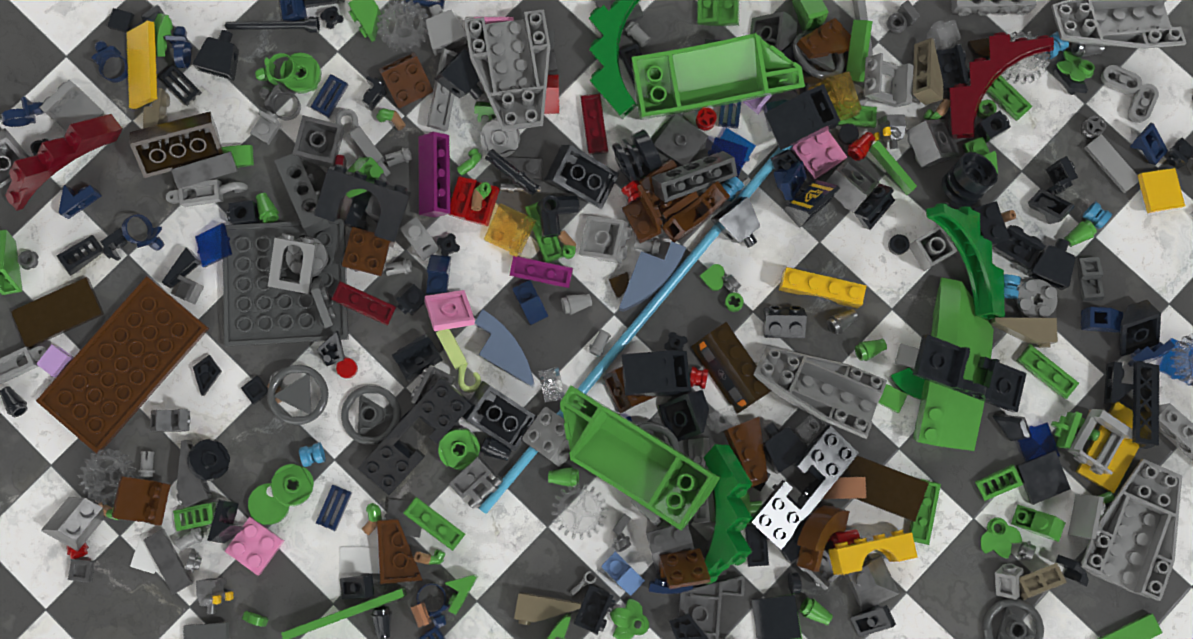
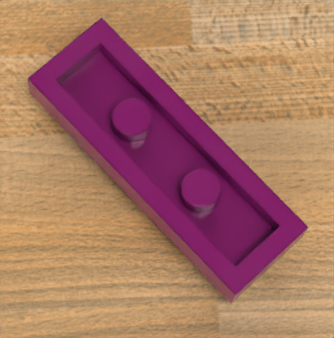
M514 255L509 276L569 288L573 268Z

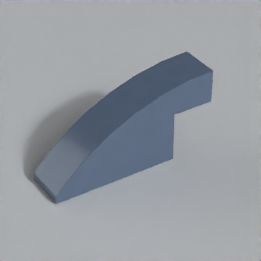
M671 241L664 260L641 251L619 311L629 310L657 292L674 273L686 247Z
M482 309L474 324L491 335L479 353L480 357L533 388L535 383L529 363L516 339L502 323Z

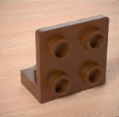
M415 52L379 68L398 108H402L434 91Z
M672 159L640 180L643 189H648L650 192L653 206L658 207L661 216L665 219H668L699 197L696 191L668 202H664L655 196L651 177L677 168Z
M640 184L637 186L640 199L622 207V211L641 244L661 234V225L663 223L658 207L653 206L651 202L650 192L648 189L644 190Z
M352 227L342 266L382 276L389 247H394L395 242L374 236V232Z
M623 367L614 369L603 376L604 382L620 414L657 397L625 396Z
M121 476L112 518L162 526L171 484Z
M700 548L659 555V574L661 578H666L669 589L710 582L711 578Z

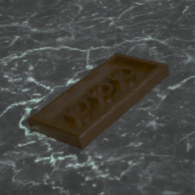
M87 277L11 311L25 347L32 348L104 315L92 284Z
M858 455L840 476V478L865 477L866 498L856 500L913 522L916 521L929 485L926 481Z

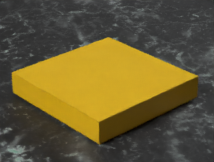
M1175 168L1137 175L1147 214L1185 207Z

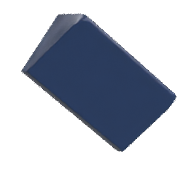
M280 0L283 21H299L307 18L304 0Z

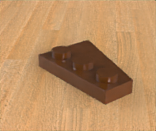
M833 18L801 38L796 45L809 59L825 57L831 53L843 54L845 51H849L851 35L836 18Z
M760 417L724 430L723 432L729 446L753 484L751 487L768 481Z
M399 519L377 520L380 584L423 581Z

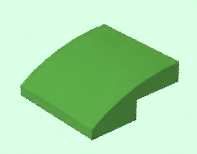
M698 0L697 23L708 26H739L740 0Z
M567 613L557 622L547 639H555L556 636L565 638L571 614Z

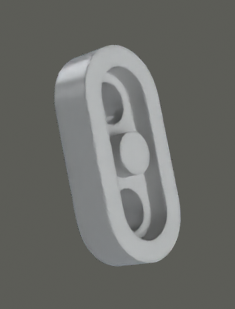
M1110 65L1101 73V80L1106 86L1125 94H1134L1142 87V80L1139 75L1119 66Z
M1145 84L1136 92L1128 110V115L1132 121L1141 123L1150 117L1159 96L1158 89L1154 85ZM1143 93L1147 94L1148 98H1145Z

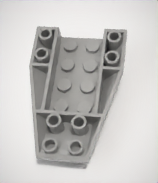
M1065 0L1051 6L1060 39L1086 45L1142 49L1182 46L1187 43L1181 26H1171L1164 5L1166 0Z
M544 9L524 12V19L490 24H485L484 17L464 20L471 62L502 131L543 126L550 56V41Z
M766 346L754 372V376L789 403L825 422L865 439L868 437L876 406L887 382L883 378L849 364Z
M1141 459L1100 518V534L1096 536V539H1090L1080 566L1091 575L1129 592L1161 601L1175 562L1182 475L1146 459Z

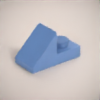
M616 551L601 565L630 596L645 582Z

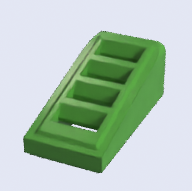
M1013 464L975 482L984 501L1023 485ZM1009 472L1014 480L1012 483H1010L1006 475ZM998 477H1003L1006 486H1002ZM993 479H995L999 487L997 490L994 489L991 483ZM986 482L991 490V493L987 494V491L983 485Z
M215 502L173 511L176 532L211 525L216 510ZM203 509L207 510L208 520L206 521ZM197 510H199V515H200V521H201V522H197V516H196V511H197ZM188 512L192 514L193 524L189 522ZM183 513L185 519L184 526L181 525L180 514Z

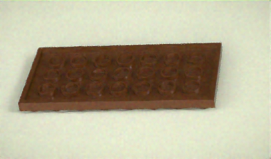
M146 276L40 395L36 402L92 451L100 454L210 328L150 277Z

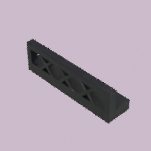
M1135 361L1133 362L1132 442L1139 443V448L1143 449L1159 446V365Z

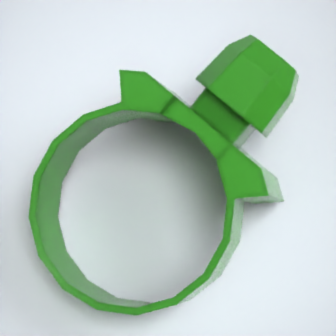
M278 53L270 59L265 58L266 68L257 69L255 74L258 80H269L276 86L278 85L277 82L286 83L292 80L297 72V66L289 55ZM281 57L290 58L293 63L291 74L284 79L274 78L276 65L273 62Z

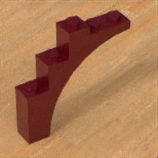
M1005 32L989 36L990 60L978 58L974 62H969L971 86L957 84L954 88H950L953 139L974 138V125L979 105L993 82L1019 61L1036 54L1054 51V37L1042 35L1036 37V39L1018 38L1011 42L1010 34Z
M112 114L70 124L64 137L42 142L37 155L14 161L9 172L12 181L5 194L7 201L12 204L16 211L24 209L32 195L51 176L84 154L101 146L116 142L123 130Z

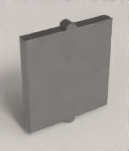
M389 499L387 514L384 517L386 519L398 518L405 536L420 538L422 527L403 514L411 502Z

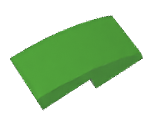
M158 13L154 21L156 57H163L167 50V43L163 36L171 35L173 24L169 15Z
M252 145L222 147L224 154L232 152L237 168L254 165Z

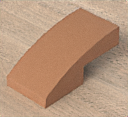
M865 477L838 478L822 499L866 498Z
M424 602L410 607L418 627L432 622Z

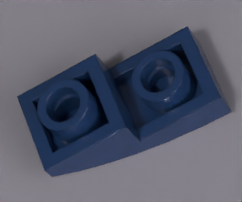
M1168 340L1165 344L1159 342L1152 349L1148 346L1143 350L1138 348L1130 355L1132 359L1127 364L1132 367L1135 361L1150 363L1170 352L1175 345Z
M656 578L655 581L650 580L648 590L654 593L676 594L693 590L694 585L669 589L667 581Z

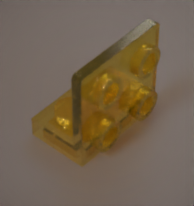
M499 204L484 240L509 251V254L515 257H520L537 220L504 204Z

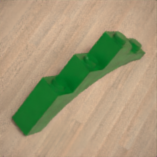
M616 0L610 6V10L603 5L602 7L595 8L589 17L591 24L603 36L601 39L597 38L594 40L589 50L604 67L597 69L591 75L590 82L622 119L633 111L637 104L627 91L622 80L619 67V45L626 21L641 0Z
M943 203L926 209V217L936 222L948 234L961 254L972 286L975 316L986 320L1005 317L1004 270L992 264V241L980 235V213L972 210L971 207H960L958 210L948 207L947 204Z
M715 444L703 457L709 471L720 477L714 487L716 498L714 536L709 552L704 560L711 578L707 584L715 582L721 572L728 569L730 565L738 566L746 561V557L752 552L740 531L745 529L747 523L752 519L741 497L747 493V490L753 484L731 447Z

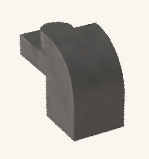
M188 409L151 411L150 432L189 431L190 411Z

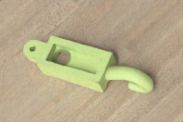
M439 330L436 334L454 368L458 370L459 387L464 392H475L481 384L480 375L474 372L475 384L473 386L465 385L464 377L467 365L469 364L451 330Z

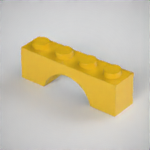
M786 267L782 273L779 291L796 295L818 296L832 300L839 305L858 309L863 305L867 285Z
M903 529L891 531V536L885 537L884 533L873 535V540L867 541L866 538H859L854 540V544L848 545V542L835 544L836 548L828 549L833 574L844 575L861 571L864 559L873 550L883 553L889 562H900L918 558L912 532L904 533Z

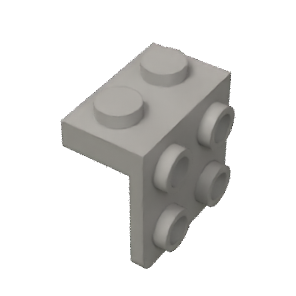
M70 80L62 83L58 90L52 96L46 98L39 107L65 131H67L70 124L104 115V112Z
M545 407L522 439L559 467L569 458L570 448L564 429L565 421L558 414Z

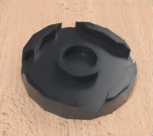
M205 439L195 444L190 449L187 458L190 471L195 477L203 481L219 479L227 472L230 462V455L225 446L218 441L215 442L210 439Z

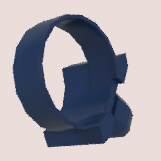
M177 26L174 29L173 35H165V38L170 41L171 47L174 48L176 67L187 69L191 63V49L193 47L187 41L185 27Z
M102 40L95 44L97 53L91 59L99 65L100 74L106 80L113 83L123 81L128 76V62L120 56L121 52L115 46L108 47ZM111 57L121 58L125 62L123 74L115 79H108L103 73L106 60Z
M22 97L23 109H10L2 112L3 125L7 127H22L31 123L35 124V115L44 114L39 108L43 103H32L26 97Z
M139 214L124 220L122 224L123 236L129 242L137 244V248L147 245L156 251L163 248V240L159 236L157 237L162 231V226L153 228L149 219ZM138 217L145 222L148 229L145 240L136 241L130 237L127 231V223L130 218Z
M430 583L425 586H438L442 589L445 597L444 604L439 610L428 611L429 616L434 617L432 619L434 625L439 628L446 625L445 614L442 615V611L448 609L450 605L446 604L447 595L444 588L439 584ZM423 586L417 594V604H420L419 594L425 586Z

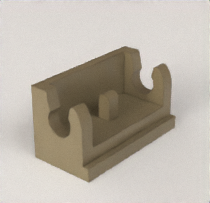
M1052 564L1020 577L1019 587L1022 591L1020 594L1022 600L1029 599L1067 583L1058 564Z

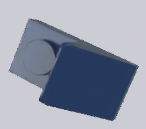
M1151 122L1130 145L1131 148L1142 150L1149 164L1156 165L1168 152L1154 123Z
M803 161L791 164L789 170L781 168L774 172L777 188L781 189L785 200H793L807 178Z
M64 185L59 213L61 216L70 219L102 195L91 185L81 188L77 195L70 187Z
M430 256L427 266V295L448 293L451 256Z
M531 280L512 289L530 325L549 317Z

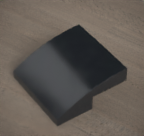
M795 595L751 600L757 639L801 638Z

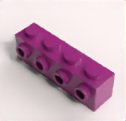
M433 131L418 137L419 215L436 218L450 214L449 135Z

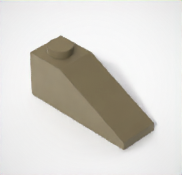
M930 38L914 44L913 95L924 105L943 100V79L935 43Z
M993 318L989 320L992 326L1028 344L1038 345V348H1050L1051 344L1058 342L1057 318Z
M519 592L514 619H517L519 624L530 625L531 622H538L580 609L581 602Z

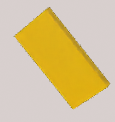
M146 21L127 32L129 108L138 109L157 100L155 24L152 21Z
M1119 402L1113 403L1108 413L1133 429V410ZM1102 425L1098 430L1100 432L1098 440L1092 441L1086 451V454L1093 459L1099 456L1112 433ZM1127 438L1122 440L1107 467L1113 472L1112 475L1104 473L1098 475L1090 470L1091 466L1082 463L1079 464L1075 472L1105 490L1115 493L1139 449V443H1133L1132 439Z

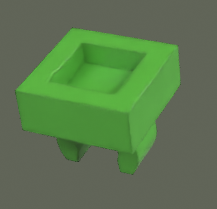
M476 102L474 114H478V122L482 121V115H487L489 120L493 119L495 113L490 102Z

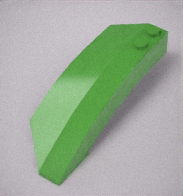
M756 33L693 47L632 57V67L639 119L644 120L700 110L707 107H717L803 88L805 84L802 67L784 56L785 54L773 45H769L762 40V37Z
M941 277L933 312L931 336L959 347L970 348V355L963 379L974 381L973 383L983 385L987 370L979 368L978 364L980 357L991 359L994 329L988 320L975 316L974 299L962 281ZM924 380L913 439L919 443L974 451L984 401Z
M571 385L560 402L565 421L566 439L569 442L570 460L628 495L681 531L709 497L720 479L719 476L669 444Z

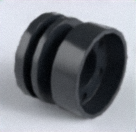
M644 129L631 135L633 145H630L626 139L621 140L622 147L617 142L612 144L617 165L629 182L636 180L635 173L639 178L643 177L642 167L651 173L662 166L658 151Z
M968 152L942 178V187L945 194L954 203L971 207L995 185L998 180V174L994 165L986 157L978 153Z

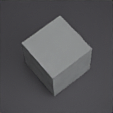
M940 226L916 239L909 246L923 271L957 252L949 236Z

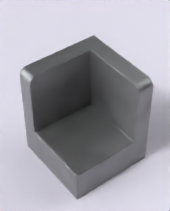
M179 275L177 279L181 280L175 296L195 305L204 286Z

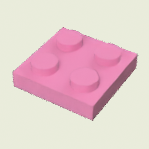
M829 131L799 142L791 148L797 159L803 161L804 168L813 181L847 159L846 154Z
M465 290L425 296L424 302L434 331L474 325L475 319Z
M249 517L243 525L244 529L235 536L225 552L259 576L285 540L261 523L255 521L253 517Z

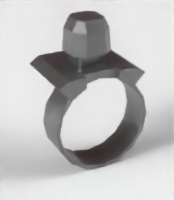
M279 84L273 90L268 87H262L259 91L260 96L266 100L265 107L270 112L273 111L278 118L288 121L299 115L301 111L299 99L291 92H284ZM284 95L294 96L298 100L297 111L289 117L278 116L275 112L274 104L276 100Z

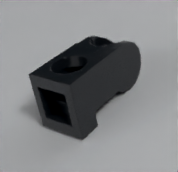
M368 192L353 197L345 220V224L348 227L368 231L369 224L365 221L367 217L366 208L371 198Z

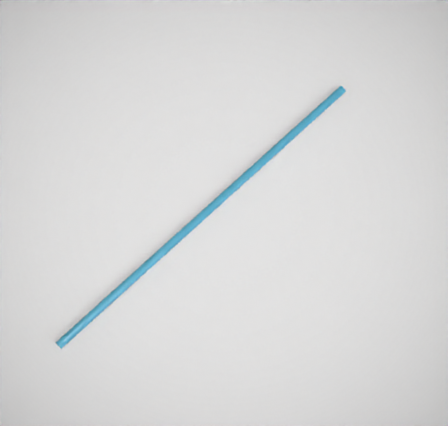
M789 146L782 150H780V148L778 147V149L773 153V155L770 158L787 149L790 150L792 146ZM770 158L737 198H750L774 169ZM715 224L578 387V390L585 394L588 393L721 233V230ZM560 409L557 414L564 419L563 412ZM531 446L528 447L503 477V482L498 486L499 489L494 493L491 492L478 507L485 514L489 512L538 451Z

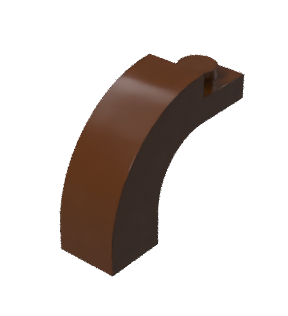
M717 181L691 205L672 216L661 228L671 241L675 243L710 218L731 196Z
M825 505L812 513L798 539L797 545L801 546L797 566L813 572H819L828 539L833 533L846 530L850 511Z

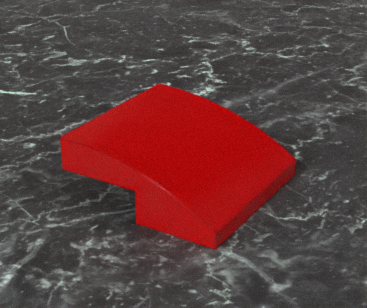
M459 176L450 202V214L448 215L488 227L500 189L497 186L491 185L490 194L482 200L481 210L474 211L471 209L473 191L481 183L477 180Z

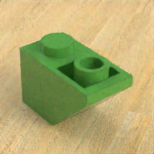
M352 0L348 3L351 9L348 13L354 22L358 20L360 23L359 30L364 38L369 37L371 42L375 41L382 15L378 5L374 0Z
M1017 505L1011 524L1041 537L1059 542L1066 522L1054 515Z

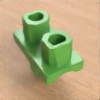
M1077 411L1075 413L1067 412L1066 417L1061 416L1059 422L1052 421L1051 426L1056 428L1054 435L1058 437L1056 447L1071 448L1076 438V431H1080L1086 420L1082 417V413Z

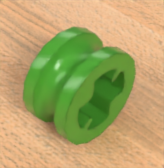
M988 99L982 101L977 115L981 119H986L996 113L997 106L995 102ZM985 106H988V107H989L988 110H991V111H989L988 113H985V112H983L985 109H982V108H984Z
M735 292L730 293L725 301L726 308L731 312L741 310L744 303L743 297ZM730 298L739 299L738 307L729 304L731 302Z

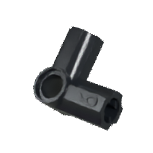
M548 195L537 203L536 209L540 215L542 237L549 238L561 235L559 215L579 213L580 204L577 196L555 197L554 195ZM545 202L551 205V210L546 208Z

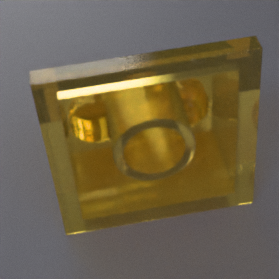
M849 71L829 77L808 88L810 90L824 84L840 121L858 116L862 109Z

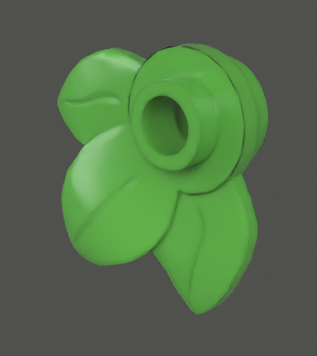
M1069 51L1063 52L1065 61L1056 64L1061 72L1070 74L1072 80L1079 82L1084 81L1085 78L1092 77L1095 70L1092 62L1085 59L1082 60Z
M992 518L987 524V531L981 536V549L983 553H989L994 550L999 556L1007 559L1011 553L1012 543L1022 542V537L1019 530L1013 526H1008L1004 519ZM996 524L1000 526V530L998 532L994 530V526Z
M628 599L626 608H615L610 612L612 621L618 626L613 633L616 639H632L635 635L645 634L649 629V620L643 615L642 606L636 600ZM638 620L642 623V626L639 629L635 626V623Z

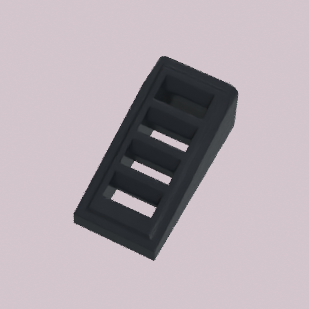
M91 235L57 255V258L71 276L101 255L103 248L94 235ZM92 244L96 250L92 252L88 245ZM85 249L88 255L85 256L81 250ZM78 253L81 259L77 260L74 255ZM70 258H71V260L74 262V263L71 264V265H70L69 262L67 261V260H69Z
M186 247L162 280V283L169 288H173L181 281L177 279L178 276L186 277L201 264V260L192 250Z

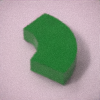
M910 367L890 375L891 380L899 390L921 400L925 379L913 375Z

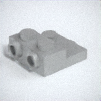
M587 216L579 255L621 264L622 259L626 258L628 252L627 247H625L626 240L630 239L632 235L630 224L625 220Z

